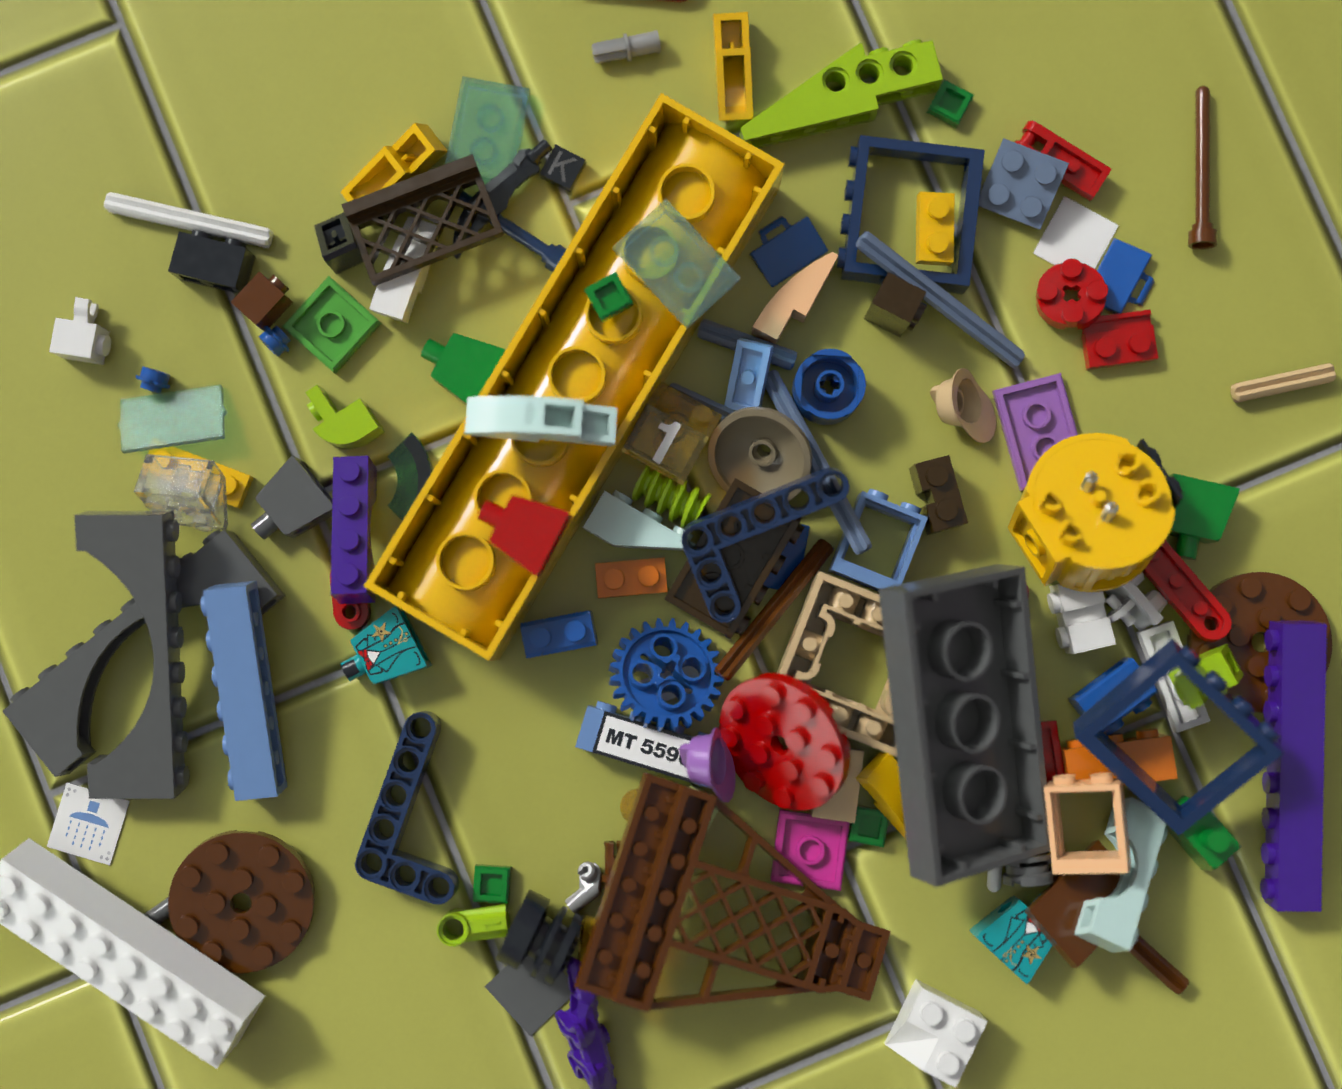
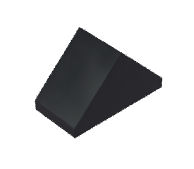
M344 212L314 225L322 257L336 274L364 262Z

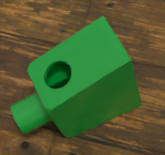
M453 333L446 346L430 338L422 349L421 357L436 364L431 377L467 405L468 397H478L506 350Z
M1173 473L1169 477L1172 476L1178 481L1184 498L1175 510L1174 521L1168 535L1178 537L1175 551L1181 558L1196 560L1200 542L1210 544L1221 539L1240 488Z
M1182 795L1176 802L1182 805L1189 797ZM1211 811L1181 835H1178L1166 824L1168 832L1201 870L1214 871L1241 847Z

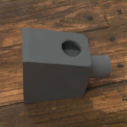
M291 456L257 494L255 499L264 509L265 513L251 523V526L264 540L278 529L285 536L295 538L332 517V497L303 461L295 456Z

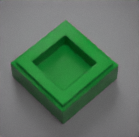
M944 79L927 113L957 128L974 94Z
M616 272L584 289L602 323L634 306L632 299Z
M857 805L855 823L850 824L848 840L884 847L889 820L879 809Z
M476 864L472 901L508 904L511 866Z

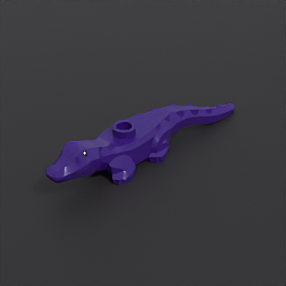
M571 957L566 967L570 991V1006L566 1011L560 1009L555 1012L559 1029L568 1040L571 1049L567 1053V1058L575 1076L579 1079L584 1078L590 1089H616L617 1080L613 1075L614 1066L611 1064L607 1044L610 1043V1037L605 1026L598 1022V995L574 987L581 962L577 958Z

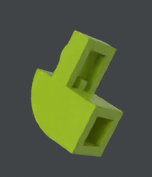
M315 385L305 392L311 400L307 407L318 422L324 420V422L314 427L313 430L319 437L330 444L343 449L359 448L385 432L367 403L360 398L338 411L326 391L320 386Z
M1227 643L1199 655L1202 660L1199 664L1208 673L1211 670H1215L1226 681L1228 688L1237 685L1244 676ZM1177 667L1168 673L1176 694L1184 706L1188 704L1192 710L1204 705L1209 699Z

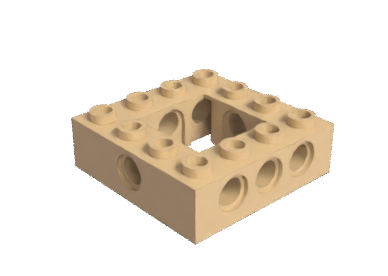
M819 571L814 576L777 673L794 677L816 690L835 711L831 715L837 723L840 732L845 731L847 737L897 757L888 678L876 709L810 684L812 678L817 675L821 667L819 661L824 647L835 631V619L884 638L879 594Z

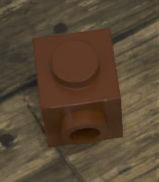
M259 271L236 295L231 303L256 326L265 331L264 326L270 328L292 305L293 301L285 295L289 288L277 277L272 275L268 280Z

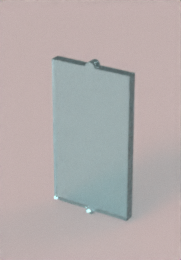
M215 385L121 399V422L117 424V427L121 430L122 453L225 439L224 416L227 415V410L224 408L223 387Z

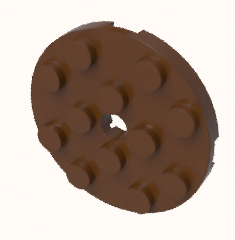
M1251 572L1235 575L1219 582L1209 590L1231 617V629L1225 637L1216 642H1206L1198 638L1191 629L1190 634L1187 635V647L1190 650L1193 649L1198 655L1223 644H1228L1244 676L1237 685L1226 690L1234 698L1241 695L1255 712L1263 713L1264 703L1268 701V686H1266L1264 681V669L1268 665L1269 651L1265 648L1263 652H1258L1251 643L1252 637L1256 633L1260 632L1265 635L1269 629V621H1315L1327 624L1326 672L1332 655L1330 624L1317 599L1296 581L1269 572ZM1205 619V627L1208 630H1215V622L1211 619Z
M232 830L217 834L203 841L180 864L169 890V917L178 938L229 972H256L279 963L289 956L300 944L313 918L315 888L306 863L286 842L261 831L257 833ZM237 893L247 894L252 901L251 908H235L233 896Z

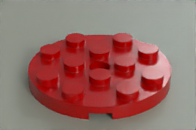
M762 673L757 677L746 679L735 687L725 699L719 720L721 736L733 757L735 772L742 779L745 787L780 808L798 811L814 809L829 801L844 785L849 773L851 758L846 732H840L837 723L831 715L835 711L816 690L804 682L779 673ZM778 736L785 739L788 746L787 749L782 750L783 745L780 743Z

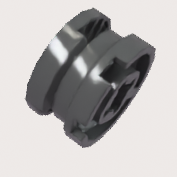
M1048 851L1004 865L1006 872L1002 875L1003 884L1014 886L1015 882L1020 884L1021 887H1033L1053 883L1054 875L1049 870V864L1052 863L1051 852Z

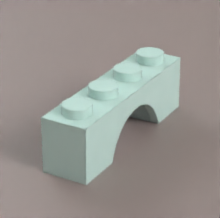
M1132 797L1125 799L1131 856L1129 873H1121L1116 888L1107 897L1084 901L1074 933L1075 936L1112 953L1130 951L1137 941L1139 918L1148 904L1149 896L1147 890L1149 883L1158 869V861L1156 859L1159 848L1164 843L1168 833L1166 823L1145 803ZM1113 806L1104 835L1118 850Z

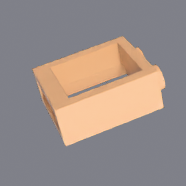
M1094 773L1090 775V779L1076 780L1074 774L1053 776V781H1048L1044 786L1053 874L1129 873L1131 856L1123 782L1118 778H1113L1112 773ZM1112 791L1118 850L1065 852L1059 793Z

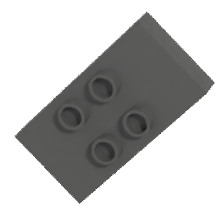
M994 564L880 588L879 598L910 876L939 887L1050 851L1044 786L1047 782L1025 566Z

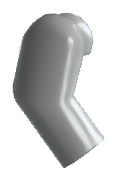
M584 862L578 868L579 889L565 899L567 906L574 914L582 910L601 893L602 872L596 863Z

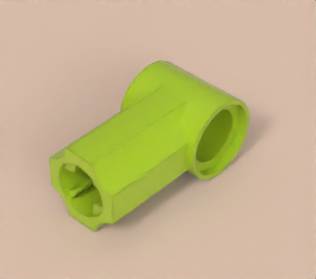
M507 904L465 910L460 908L450 910L437 925L439 940L447 946L455 947L464 942L506 937L511 924ZM450 919L459 920L463 924L464 933L461 935L451 934L447 928V921Z

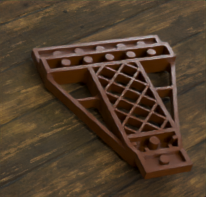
M644 772L574 987L645 1012H650V1010L806 992H841L870 1001L891 931L859 921L845 908L838 905L722 803L718 796ZM714 808L747 836L739 866L733 871L698 860ZM756 845L804 886V892L798 893L750 877L749 867ZM695 868L705 870L692 878ZM715 874L738 882L722 890ZM709 877L716 894L699 902L692 886ZM748 885L769 891L770 893L755 901ZM742 888L749 905L733 913L726 897ZM688 892L694 906L681 913ZM781 896L803 903L788 911ZM775 899L782 915L766 923L759 907ZM720 900L727 917L710 925L703 909ZM807 910L812 919L811 927L798 933L792 918ZM753 911L760 927L744 936L737 920ZM698 913L705 929L688 938L681 922ZM786 922L793 938L777 946L770 930ZM731 924L738 940L722 949L715 932ZM676 928L682 940L673 937ZM764 934L771 950L755 959L748 943ZM709 936L715 950L696 945V943ZM797 945L802 956L801 961L788 969L781 953ZM670 947L708 958V965L698 994L654 998ZM742 947L748 961L728 954ZM775 957L781 971L763 966L762 964ZM723 963L777 980L771 986L711 992L718 967Z

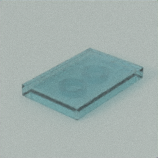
M462 76L445 164L473 154L485 185L503 171L513 161V158L520 149L530 89Z
M667 199L613 246V251L686 329L740 281L739 275Z

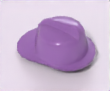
M714 727L711 734L695 736L691 739L690 743L681 745L679 753L682 764L687 769L689 780L693 783L713 788L722 802H729L735 791V766L733 757L721 736L719 728Z

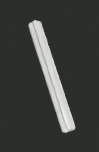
M109 192L104 201V208L111 213L190 231L199 230L212 236L225 239L231 238L259 247H270L273 239V232L266 227Z

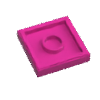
M779 809L774 848L819 888L841 891L850 822L812 817L809 813ZM774 859L772 860L770 881L802 885Z

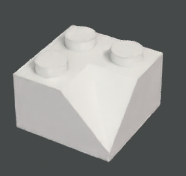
M915 979L885 1041V1045L922 1071L956 1088L988 1021L978 1010Z

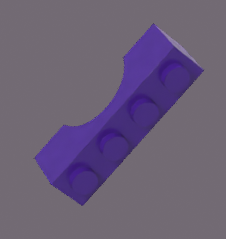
M369 456L333 457L331 595L339 604L375 603L376 593L364 587V584L375 568L371 548V513L374 503L377 502V468Z

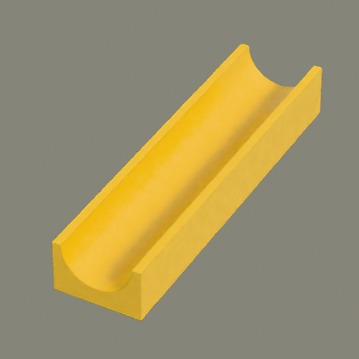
M662 93L659 95L478 397L539 396L583 400V404L617 407L615 444L612 447L540 439L538 442L465 435V417L364 584V587L488 661L500 660L520 623H522L778 193L785 165L783 162ZM616 272L632 299L634 306L602 323L584 289ZM516 495L565 510L572 515L541 578L530 573L489 542L494 527L477 519L480 509L487 499L505 508L510 497Z

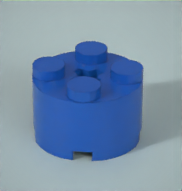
M838 349L819 350L805 359L798 368L792 384V397L802 417L816 424L834 425L849 418L862 401L866 389L865 375L862 368L846 352ZM825 381H830L831 387L836 388L832 394H826L825 389L820 388Z

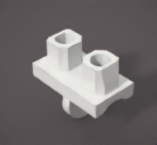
M1141 572L1129 583L1105 591L1109 595L1105 601L1112 608L1106 616L1110 618L1111 623L1121 618L1127 627L1133 624L1139 631H1142L1150 625H1157L1164 619L1160 613L1166 606L1167 601L1160 592L1155 590L1148 592L1144 596L1137 587L1145 579L1144 574Z

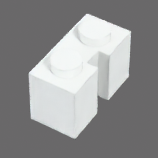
M1060 584L1049 586L1051 593L1047 594L1048 606L1051 613L1057 616L1059 627L1055 630L1059 647L1061 649L1064 648L1066 654H1076L1116 645L1110 618L1106 616L1103 604L1106 603L1103 591L1081 592L1062 587Z

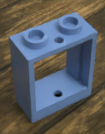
M869 489L868 493L860 492L853 506L858 519H860L864 507H868L911 525L891 578L844 560L850 543L843 532L828 572L878 592L880 588L902 584L928 517L920 514L921 508L910 503L902 502L899 506L887 501L889 496L880 491Z

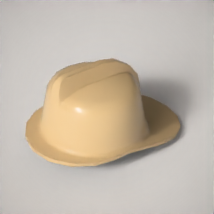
M958 369L953 378L931 388L930 395L936 404L938 416L943 423L963 427L976 442L986 443L992 439L996 429V415L993 405L968 369Z

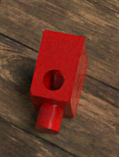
M512 495L505 508L487 499L480 509L477 519L494 527L489 538L490 543L530 573L541 578L572 515L565 510Z

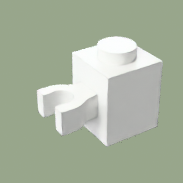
M75 297L74 319L55 318L49 352L64 359L103 365L105 356L110 352L111 339L109 336L110 331L94 324L99 305L91 303L90 299Z

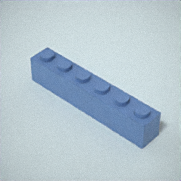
M257 580L214 585L203 590L201 611L207 617L209 631L206 634V644L208 650L213 653L212 681L214 686L218 687L220 699L217 703V715L219 720L223 721L225 735L223 736L222 747L224 754L229 757L230 764L228 785L231 790H234L235 801L278 797L287 788V780Z

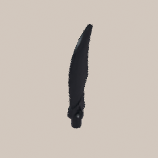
M545 139L540 141L532 150L530 148L519 150L513 161L485 185L497 216L507 209L514 191L529 178L539 173L541 160L552 151V147ZM480 191L470 199L469 204H475ZM483 202L481 208L487 210ZM463 209L457 224L464 226L471 211ZM477 214L470 230L479 232L491 219ZM454 231L453 244L456 243L460 235L457 231ZM462 253L454 255L455 259H460Z

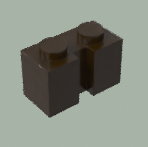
M888 272L864 319L901 337L906 329L912 331L927 307L926 304L922 303L926 291Z
M949 455L916 463L909 468L915 494L920 495L924 493L927 505L921 508V515L928 517L925 524L927 535L961 527L968 523Z

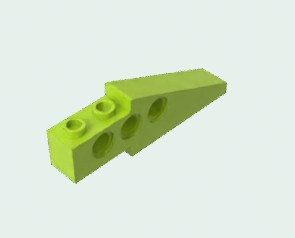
M919 39L912 40L903 44L901 48L892 50L886 47L878 48L871 51L867 56H865L863 44H857L743 125L740 129V138L756 148H761L874 121L879 110L878 106L937 92L943 77L933 40L922 42ZM902 66L907 69L909 74L905 76L898 75L893 68ZM860 75H872L876 82L865 83L860 79ZM837 82L843 89L834 92L828 89L826 84Z

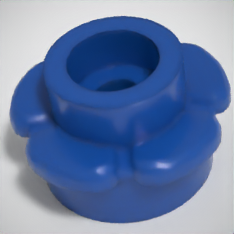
M277 325L272 329L264 326L265 331L258 338L277 357L284 351L289 352L290 349L287 346L291 341L289 337Z
M142 366L140 376L136 375V379L142 381L140 387L161 394L162 388L169 389L171 387L168 385L170 374Z

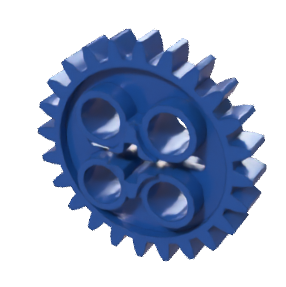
M657 618L654 628H651L644 621L641 626L642 633L631 628L629 632L631 640L622 637L619 642L622 650L614 649L612 657L618 662L610 663L609 671L616 675L610 677L609 685L619 686V688L614 691L612 697L613 699L624 698L620 707L621 711L632 708L631 721L636 720L639 716L644 717L643 728H647L651 721L656 722L658 732H661L665 723H669L672 732H676L679 721H681L688 729L692 724L691 716L701 722L705 716L703 710L711 712L714 707L710 699L718 700L721 694L718 689L714 688L722 686L724 679L717 676L715 672V667L719 663H713L717 659L719 651L708 652L707 649L712 640L706 639L701 642L699 640L701 629L696 630L692 634L689 633L688 622H685L681 629L676 628L674 618L670 620L668 627L663 626L660 618ZM659 645L665 646L670 650L671 655L666 657L660 656L655 652L654 647ZM646 656L648 658V661L642 660L640 657ZM692 666L698 671L699 676L695 678L688 677L684 674L682 668ZM667 670L670 671L672 675H669L666 679L660 676L661 673L664 674ZM638 671L644 672L649 676L650 681L648 683H639L634 679L633 674ZM685 689H690L692 693H686ZM666 692L675 694L679 703L674 705L667 704L661 695Z

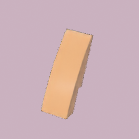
M831 252L814 261L792 277L764 307L752 327L751 334L777 344L791 317L804 323L836 263L838 254Z

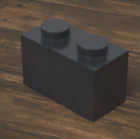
M192 230V234L179 231L168 272L179 280L238 294L249 283L255 256L246 248L245 243L235 239L226 238L224 243L213 240L212 235L203 231Z

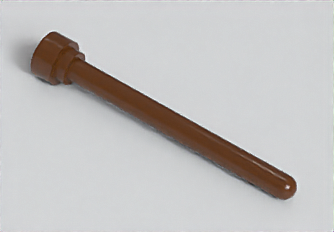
M1200 86L1196 90L1195 224L1192 225V230L1188 232V247L1191 249H1210L1217 246V230L1214 229V224L1210 223V90L1206 86Z

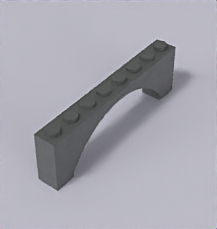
M86 511L74 515L76 551H86L103 563L129 590L147 623L154 657L150 694L136 725L109 755H99L87 764L89 799H175L186 789L190 779L189 767L185 766L184 753L188 748V734L186 731H183V718L186 715L187 702L186 698L182 697L181 683L185 679V665L183 662H180V648L183 646L184 632L183 628L179 627L178 613L182 609V595L180 591H177V577H179L181 572V561L179 556H176L175 542L179 538L178 521L174 520V511Z
M214 531L203 540L204 546L195 554L190 552L180 558L181 572L179 577H177V591H180L182 595V608L201 605L203 590L219 584L257 580L262 615L286 596L239 537L232 531ZM134 598L121 607L122 613L113 621L109 619L98 625L93 630L94 636L86 643L80 642L70 648L65 654L67 658L58 666L54 664L43 670L38 675L39 681L31 688L25 687L15 693L10 698L12 703L3 710V713L54 777L70 774L96 753L91 746L90 724L94 697L102 673L121 644L133 632L146 624Z

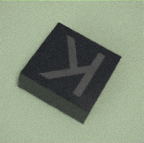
M555 144L540 172V178L571 193L586 165V159Z

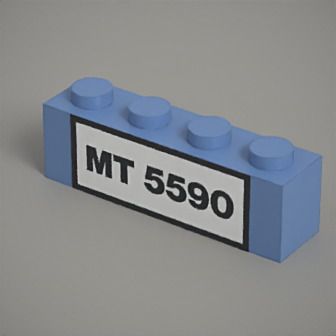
M597 701L596 706H587L575 747L693 783L689 780L687 769L682 764L679 747L690 743L694 737L684 734L685 727L678 725L676 732H672L669 723H665L661 732H658L655 724L650 723L647 728H643L644 717L642 716L631 721L633 711H631L630 716L616 713L618 706L602 701ZM698 732L697 736L706 735L707 733Z

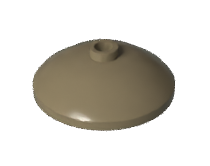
M747 407L729 414L718 424L709 441L708 461L715 480L726 493L735 478L764 493L809 475L812 469V452L804 432L788 416L770 408ZM760 445H767L771 451H763ZM796 489L792 491L788 497V501H790L797 494H799L801 489Z

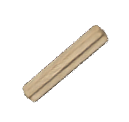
M1327 363L1239 382L1231 386L1230 392L1233 401L1238 403L1330 383L1336 379L1334 366Z

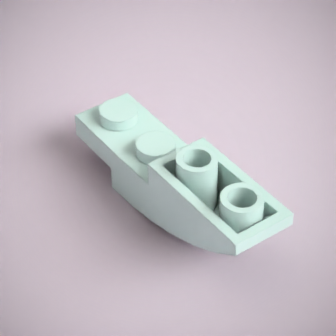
M468 397L465 435L538 442L540 439L613 447L616 437L617 407L583 404V400L555 397Z

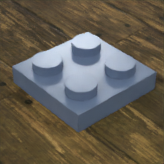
M1003 138L981 190L979 206L1040 230L1069 163Z

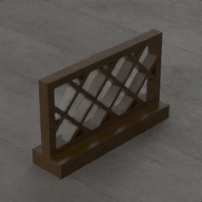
M473 154L341 204L373 286L505 236ZM474 185L478 186L480 194L474 205L459 200L464 189ZM438 199L448 202L441 218L426 212L430 203ZM483 202L487 210L481 208ZM455 206L471 211L464 226L448 221ZM409 212L416 215L409 230L394 225L399 214ZM477 214L491 219L494 227L482 233L470 230ZM423 218L438 224L431 239L416 234ZM373 224L383 227L376 243L364 239L360 229ZM445 227L460 233L456 243L449 246L438 243ZM390 231L405 236L398 252L383 246ZM412 239L428 245L423 256L413 259L405 255ZM367 247L373 249L371 254H369ZM380 252L395 258L390 269L376 273L374 263Z

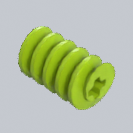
M650 461L633 489L632 499L637 501L645 495L644 506L646 508L651 507L657 502L656 513L661 515L669 509L668 520L673 522L681 516L680 527L684 529L687 524L699 519L712 494L708 493L702 499H699L700 487L696 486L690 492H687L688 480L684 479L678 485H675L674 472L663 478V466L660 465L655 470L650 471Z

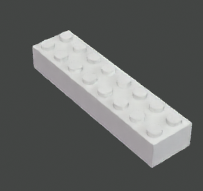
M30 838L1 859V925L217 1069L241 1040L265 997L264 994Z

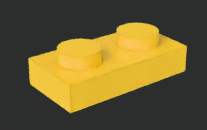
M920 191L917 194L916 264L950 266L954 262L955 193Z

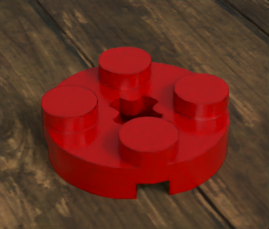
M1067 259L1063 263L1052 266L1041 276L1035 296L1037 311L1046 323L1057 329L1065 330L1066 327H1077V330L1084 329L1096 322L1101 316L1106 303L1108 286L1100 273L1091 266L1081 263L1077 259ZM1075 290L1078 292L1077 297L1080 300L1077 302L1073 299H1070L1068 302L1063 299L1065 296L1064 291Z

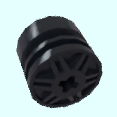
M529 889L496 960L517 970L528 956L534 959L530 977L535 979L541 965L544 964L550 968L543 983L552 986L555 979L566 969L579 942L584 915L576 912L568 927L562 924V920L568 910L567 907L563 906L552 919L547 916L550 899Z

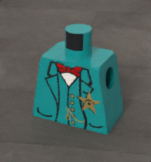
M398 606L388 610L353 637L350 641L357 655L341 663V668L349 681L367 673L372 684L383 683L432 666L405 611Z
M1012 896L969 931L1023 982L1028 984L1051 949L1052 944L1025 914L1024 911L1029 906H1026L1016 896Z

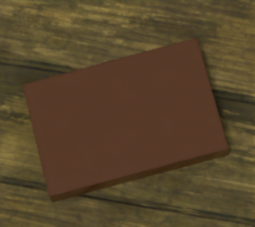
M1096 840L1084 851L1108 850L1099 840ZM1121 873L1060 874L1024 911L1071 968H1078L1098 947L1074 935L1084 901L1105 898L1110 895L1116 888Z

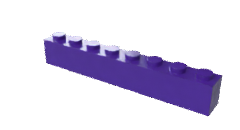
M1269 621V629L1266 631L1264 638L1265 647L1269 651V661L1264 669V681L1266 686H1268V701L1264 703L1263 714L1264 719L1281 736L1278 742L1284 754L1268 765L1267 772H1264L1262 776V786L1266 793V807L1262 810L1261 818L1263 827L1266 829L1265 843L1261 846V858L1265 864V878L1261 880L1260 890L1264 902L1278 912H1321L1327 624L1315 621Z

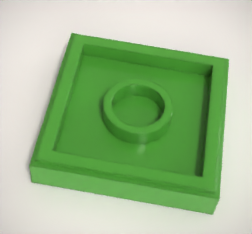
M328 276L282 327L336 374L382 323Z

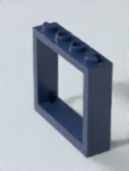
M860 135L857 146H851L848 160V167L854 168L853 179L846 181L844 201H850L849 213H843L840 227V234L846 235L845 247H839L836 268H842L841 280L882 284L888 274L887 271L877 264L856 262V242L860 232L868 155L964 166L952 273L919 270L946 292L964 294L970 286L985 150Z
M1172 639L1074 721L1073 726L1075 738L1174 832L1181 835L1284 753L1278 742L1281 736L1272 728V725L1267 720L1260 723L1252 715L1255 712L1252 706L1241 695L1234 698L1226 690L1228 688L1226 681L1215 670H1211L1208 673L1199 664L1202 660L1193 649L1190 650L1187 646L1182 648ZM1176 667L1257 743L1254 748L1182 805L1176 802L1101 730Z

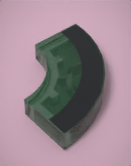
M411 433L388 456L397 473V489L393 499L387 506L402 521L433 472L429 455L414 433Z

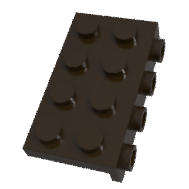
M735 478L716 512L762 493ZM761 503L755 508L754 514L760 520H769L773 517L775 508L769 503ZM734 516L726 517L721 522V528L729 534L738 532L742 525L740 520ZM802 517L721 549L741 601L740 613L733 621L722 623L712 618L688 559L666 595L665 600L721 632L730 640L734 633L741 636L751 619L745 614L752 603L759 606L769 587L763 585L770 572L777 575L787 558L781 554L788 542L795 545L805 526L799 524ZM705 532L701 535L696 547L707 543L708 536ZM707 563L701 569V573L707 579H716L722 572L721 568L715 563ZM721 596L716 599L714 604L718 610L726 612L734 607L735 602L728 596Z

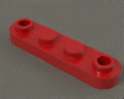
M1164 540L1142 572L1198 638L1206 642L1221 640L1231 629L1232 621L1229 613L1170 544ZM1205 619L1213 620L1216 624V629L1208 630L1204 625Z

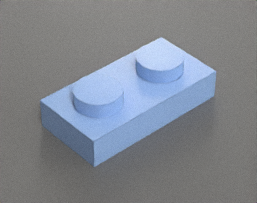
M743 338L737 340L724 406L733 410L762 406L774 348L773 345Z

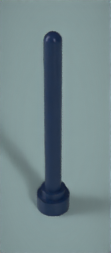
M462 191L459 200L468 203L473 196ZM499 214L497 218L503 233L541 256V261L545 263V268L553 272L565 253L566 248L560 244L557 246L554 244L547 245Z

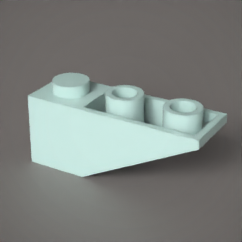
M617 490L612 495L604 491L583 526L586 531L618 548L684 551L681 542L684 529L676 525L673 530L661 524L663 518L648 508H645L643 512L638 511L630 506L633 500ZM689 533L688 541L693 546H696L695 543L691 542L693 535Z

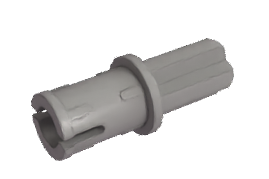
M657 30L627 36V33H624L622 38L592 44L593 58L595 63L598 64L625 58L628 61H632L631 57L661 52Z

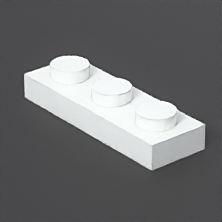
M1167 621L1136 632L1146 661L1172 639L1183 648L1174 621ZM1168 674L1155 684L1173 732L1178 733L1210 722L1205 705L1192 710L1188 704L1184 706L1176 694Z

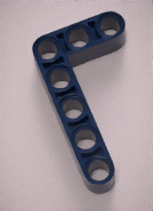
M833 467L824 468L694 520L686 525L681 539L682 547L713 619L722 623L731 622L737 618L741 609L740 596L721 549L840 502L847 496L850 487L849 481L842 471ZM828 476H838L841 479V488L835 494H827L822 490V483ZM796 489H801L808 493V500L802 507H793L788 502L790 493ZM759 504H771L775 508L773 517L765 521L758 519L754 511ZM729 516L738 518L742 524L740 530L733 534L726 533L721 528V522ZM693 530H702L707 534L708 541L705 545L696 547L690 544L688 535ZM707 563H715L721 568L722 572L716 579H707L701 573L702 567ZM721 596H728L733 599L735 605L730 611L723 612L716 608L714 604L716 599Z
M421 711L409 716L403 726L355 860V868L359 876L365 880L423 901L440 905L450 900L459 888V878L455 871L398 850L441 731V722L438 716L431 711ZM420 717L427 719L431 725V731L426 737L418 735L415 730V723ZM407 751H411L418 756L419 764L415 770H409L403 763V756ZM394 785H400L406 791L407 797L402 804L395 802L391 797V789ZM381 819H388L394 825L392 837H386L380 832L379 823ZM369 853H375L381 858L382 868L380 870H373L368 866L367 856ZM402 865H409L414 869L416 874L414 882H406L401 878L400 868ZM442 877L446 879L449 883V892L446 894L436 892L433 888L434 878Z

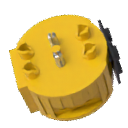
M1079 434L1056 443L1036 462L1021 499L1016 505L1008 525V530L1044 586L1057 580L1060 586L1075 591H1108L1129 583L1146 568L1168 536L1174 521L1175 510L1184 497L1178 481L1172 476L1169 477L1162 466L1158 452L1154 448L1149 447L1144 439H1141L1135 447L1126 438L1112 434Z

